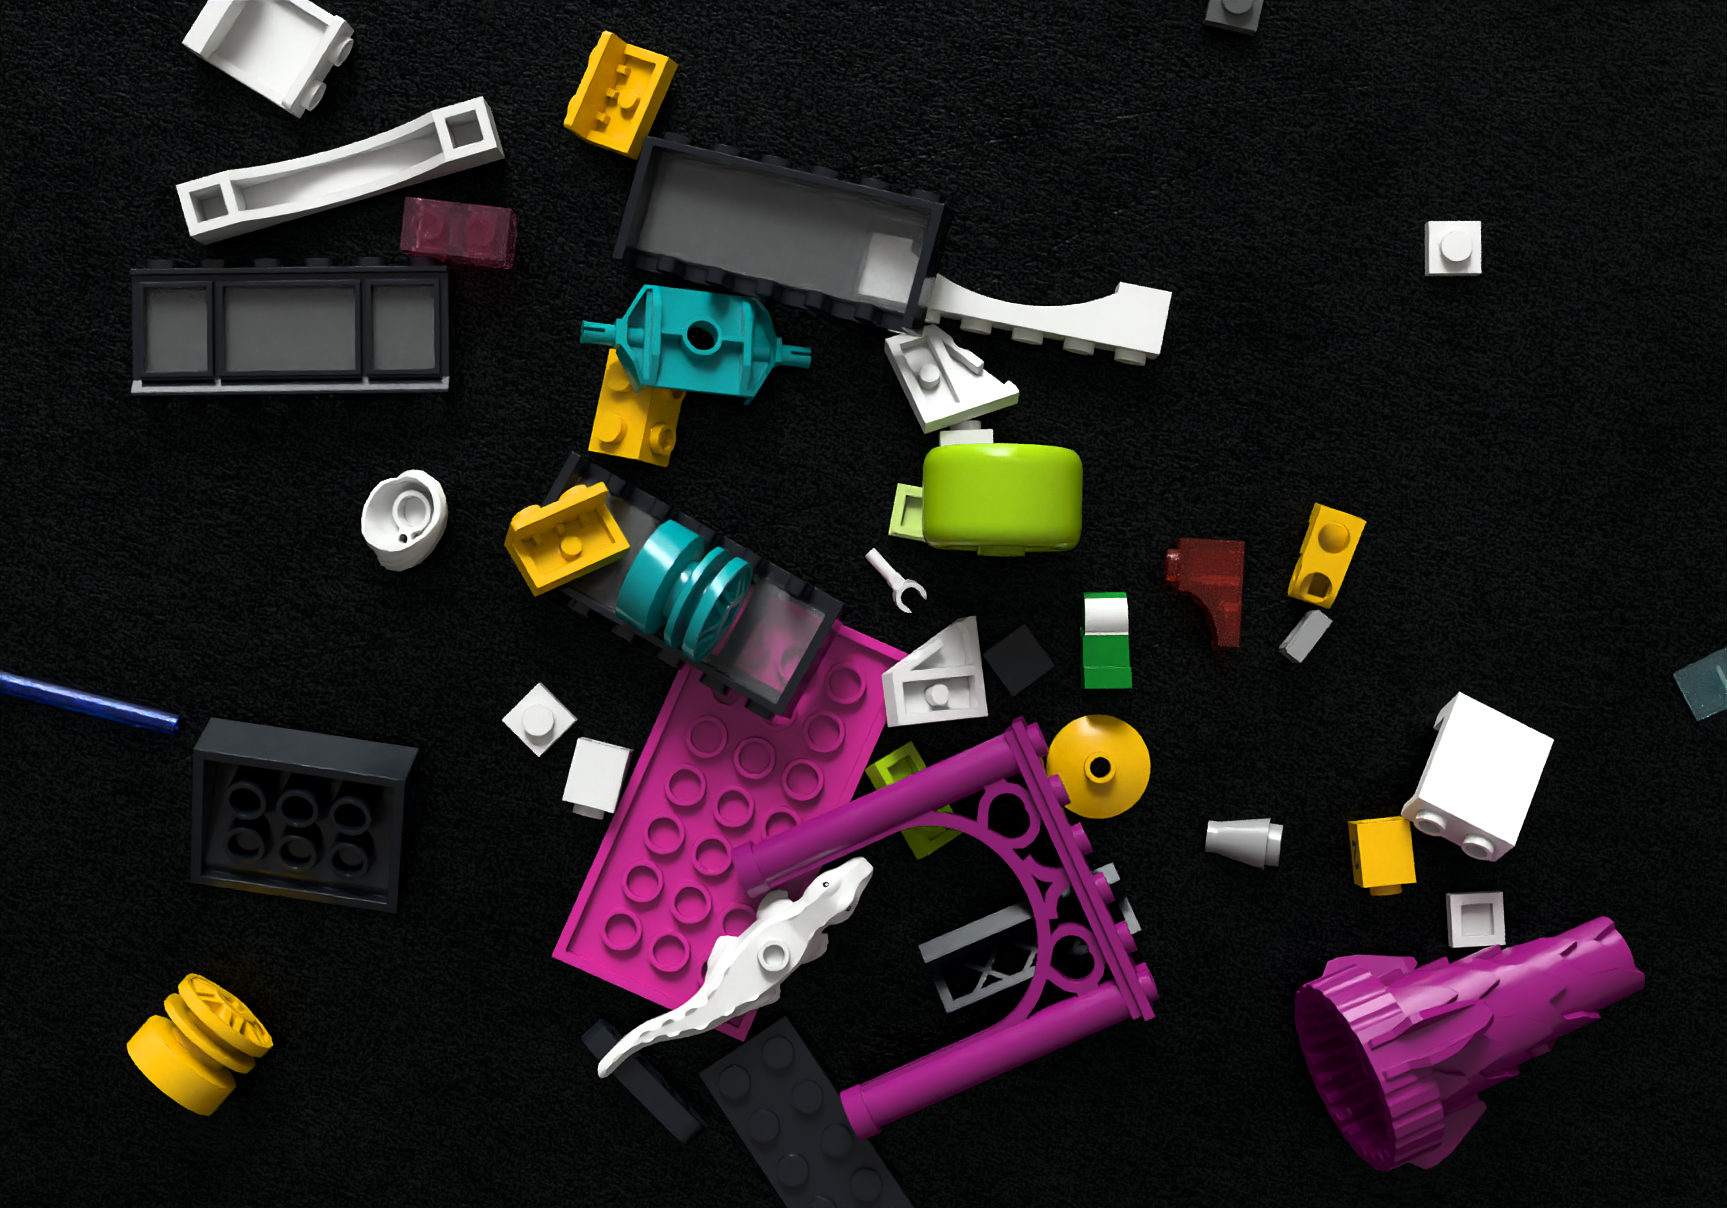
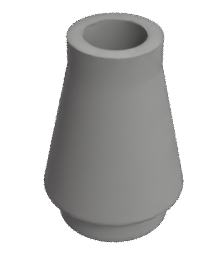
M1271 818L1224 822L1209 820L1205 852L1217 853L1262 870L1265 869V865L1278 867L1283 825L1270 823Z

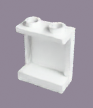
M208 0L182 43L198 57L300 119L305 109L313 110L321 100L326 89V84L323 81L333 64L337 67L340 66L349 55L354 42L350 37L354 30L346 20L338 15H331L309 0Z
M1459 692L1438 714L1433 728L1438 730L1439 733L1416 792L1404 804L1401 816L1414 822L1415 827L1423 833L1432 836H1442L1461 846L1462 850L1473 858L1495 862L1516 844L1554 739Z

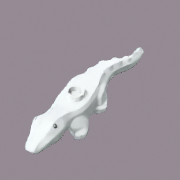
M862 856L854 857L839 867L819 875L807 887L804 895L796 902H792L788 898L786 890H770L766 893L757 909V920L739 937L726 935L720 936L716 940L707 961L708 971L705 982L700 990L680 1007L644 1022L625 1035L600 1061L597 1070L599 1077H607L626 1058L643 1047L661 1041L704 1033L735 1016L737 1017L748 1011L776 1002L780 998V984L801 964L819 958L827 950L829 940L828 934L826 932L822 933L824 928L829 925L839 924L852 915L863 890L872 877L873 866Z

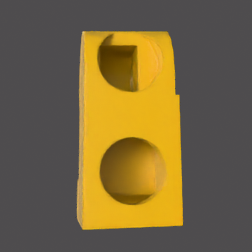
M1315 503L1308 521L1310 524L1299 552L1301 555L1289 584L1288 596L1329 609L1338 594L1366 521L1351 514Z

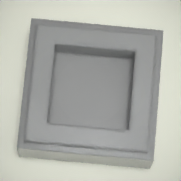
M1319 610L1306 611L1280 645L1279 653L1292 663H1301L1333 621Z

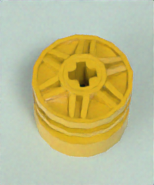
M191 973L178 985L179 994L173 993L164 1001L165 1010L172 1021L157 1015L150 1017L129 1040L127 1050L135 1065L167 1096L197 1114L210 1116L236 1088L235 1078L229 1069L247 1074L256 1065L254 1057H263L273 1046V1042L263 1024L237 997L205 977Z

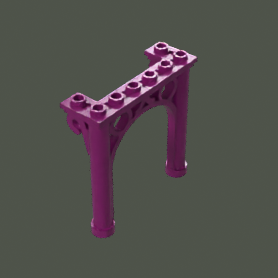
M1023 715L1013 719L1012 726L1006 728L1005 733L758 844L754 845L752 841H749L731 849V857L738 876L749 896L754 898L772 890L773 887L898 831L916 826H944L970 834L992 848L1014 871L1029 898L1036 921L1038 953L1034 974L1023 998L1005 1018L993 1026L867 1082L859 1083L841 1091L840 1097L845 1113L860 1141L880 1134L882 1132L881 1127L1128 1018L1132 1017L1134 1020L1143 1016L1145 1021L1155 1017L1152 1002L1160 999L1154 979L1146 962L1136 965L1131 952L1138 949L1125 920L1115 924L1107 907V904L1116 901L1103 871L1093 875L1085 858V855L1093 852L1088 837L1081 823L1073 826L1070 825L1063 806L1071 803L1059 774L1049 777L1044 767L1042 757L1049 754L1045 738L1038 723L1035 722L1027 725ZM1022 773L1028 788L1018 782L1007 781L1006 779ZM983 789L985 790L979 802L977 820L956 813L938 811V809ZM1010 793L1018 796L1023 801L1025 810L1029 813L1030 826L1020 837H1005L989 828V807L992 800L1000 794ZM1041 821H1044L1063 865L1058 867L1044 866L1037 862L1031 853L1022 858L1015 849H1022L1031 844L1040 831ZM1035 877L1040 881L1051 882L1046 890L1045 900ZM1072 885L1092 930L1081 923L1067 922L1059 924L1051 932L1049 919L1058 918V898L1066 888ZM1069 935L1078 936L1085 940L1089 946V951L1094 958V966L1091 972L1084 978H1068L1050 964L1053 948L1062 937ZM1105 963H1108L1114 978L1099 984L1098 982L1104 974ZM1047 979L1064 991L1077 993L1030 1014L1041 996Z

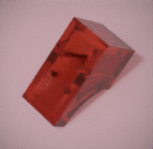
M1179 538L1175 541V549H1167L1165 580H1173V592H1184L1195 600L1203 610L1210 626L1212 646L1239 647L1245 541Z

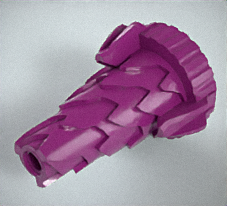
M1601 916L1554 937L1539 938L1501 950L1499 944L1492 945L1452 963H1449L1446 956L1417 969V962L1411 956L1352 955L1335 958L1327 962L1322 977L1299 987V991L1295 995V1024L1299 1034L1300 1046L1306 1059V1065L1315 1082V1087L1326 1105L1332 1120L1336 1123L1339 1131L1345 1140L1350 1143L1357 1155L1380 1172L1390 1171L1405 1163H1411L1427 1170L1436 1166L1452 1153L1476 1122L1485 1114L1487 1107L1485 1102L1479 1099L1478 1092L1519 1075L1520 1072L1517 1065L1549 1052L1557 1038L1601 1019L1597 1012L1598 1010L1643 989L1645 974L1635 967L1631 951L1624 938L1615 929L1614 921Z

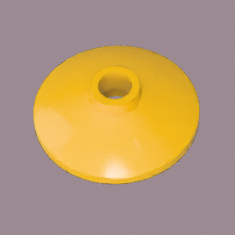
M1096 714L1073 720L1059 731L1048 751L1049 754L1046 759V772L1048 776L1051 777L1059 774L1071 800V803L1065 805V807L1083 817L1104 819L1127 811L1140 799L1149 781L1150 757L1143 739L1132 726L1113 716ZM1103 757L1109 763V771L1103 777H1095L1090 771V764L1095 758Z

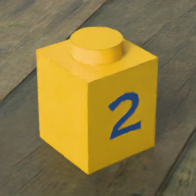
M1396 816L1348 821L1354 884L1362 888L1370 887V895L1382 896L1402 893L1401 884L1416 883L1410 820Z

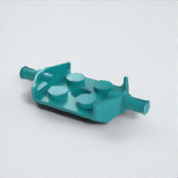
M644 284L624 317L616 319L614 325L587 322L583 320L580 334L582 335L580 343L608 345L612 349H616L618 359L635 393H641L645 386L744 397L743 405H749L773 367L782 365L808 369L811 363V356H809L811 354V347L783 345L782 338L776 336L769 312L759 299L753 297ZM696 327L707 330L713 338V348L709 350L696 349L689 342L687 331Z

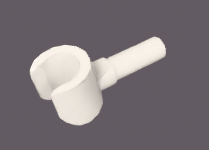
M875 548L867 553L865 558L893 589V601L901 610L912 613L901 601L902 592L907 588H916L918 593L925 600L927 599L926 591L921 585L913 580H905Z

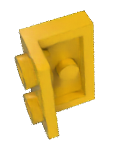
M604 31L597 46L589 56L588 67L579 88L569 102L567 116L563 124L564 127L591 145L637 160L642 150L645 135L648 136L678 64L667 56L627 44L614 33Z
M610 349L588 451L667 467L671 452L676 443L677 422L682 400L687 391L644 386L641 393H635L618 359L616 349Z
M603 482L588 488L586 485L575 486L563 493L558 501L543 508H540L539 505L529 506L512 518L504 545L535 597L628 555L630 545L605 505L609 491Z

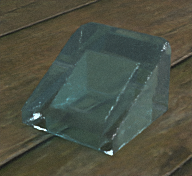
M1727 647L1673 674L1697 721L1727 709Z

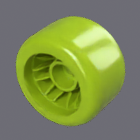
M972 443L944 445L931 449L924 459L922 479V534L926 543L930 547L937 549L975 551L977 555L1025 556V552H1058L1073 549L1078 544L1082 531L1083 468L1081 459L1071 449L1035 444Z

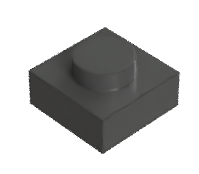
M1209 0L1203 24L1254 36L1257 31L1264 0Z

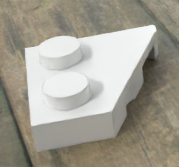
M935 324L924 326L922 338L899 334L885 339L884 351L924 434L1018 403L1019 391L1016 385L1009 380L1003 384L983 369L984 361L971 351L958 347L954 343L953 338Z
M976 616L957 619L882 674L888 727L988 716Z

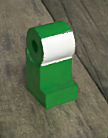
M1083 592L1082 627H1080V677L1082 689L1132 688V671L1129 657L1128 604L1125 592Z

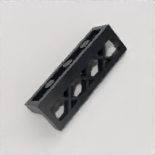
M1113 862L1093 870V875L1103 871L1116 900L1107 904L1108 909L1119 907L1134 941L1144 937L1125 895ZM1071 885L1058 898V918L1049 919L1051 932L1059 924L1067 922L1080 923L1084 921L1083 925L1092 930L1077 894ZM1046 891L1042 892V895H1043V897H1044V900H1045ZM1029 898L918 945L950 1020L1030 985L1037 961L1038 935ZM1077 936L1070 951L1060 955L1052 953L1050 964L1060 972H1063L1093 959V955L1090 953L1087 943L1085 944V940ZM1015 951L1029 956L1023 971L1009 976L995 971L1001 957L1005 954ZM963 972L980 976L974 992L953 1000L945 980Z

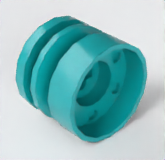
M668 520L660 525L649 537L636 556L620 589L615 608L616 616L642 632L651 635L667 622L664 632V644L674 649L682 645L683 655L693 661L700 662L720 642L738 616L753 575V565L739 557H735L730 561V552L721 547H716L710 551L702 560L705 538L673 520Z

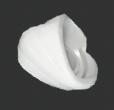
M409 470L403 472L397 478L381 481L370 493L363 508L361 531L368 546L374 550L380 564L386 569L400 572L420 564L432 553L440 541L448 519L446 496L440 483L422 470Z

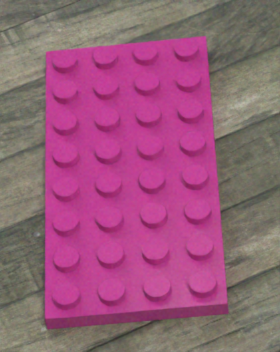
M749 585L738 616L711 653L719 657L756 591V586ZM774 595L735 666L782 693L823 619L795 603ZM841 625L793 711L792 718L788 719L776 714L772 722L746 709L744 706L748 698L737 691L730 689L727 696H724L701 683L699 679L703 672L685 663L682 670H678L552 957L671 1010L680 1007L690 1000L705 982L708 971L707 961L716 940L720 936L726 935L739 937L757 920L756 912L764 895L768 893L765 892L754 898L749 896L734 866L731 849L749 841H752L754 845L851 801L887 720L882 674L909 654ZM822 866L773 887L772 890H786L788 898L792 902H796L804 895L807 887L817 878ZM758 1009L748 1011L737 1017L735 1016L714 1029L744 1042Z

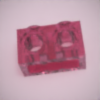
M406 197L400 250L409 258L437 257L440 258L441 262L513 270L519 218L510 208Z

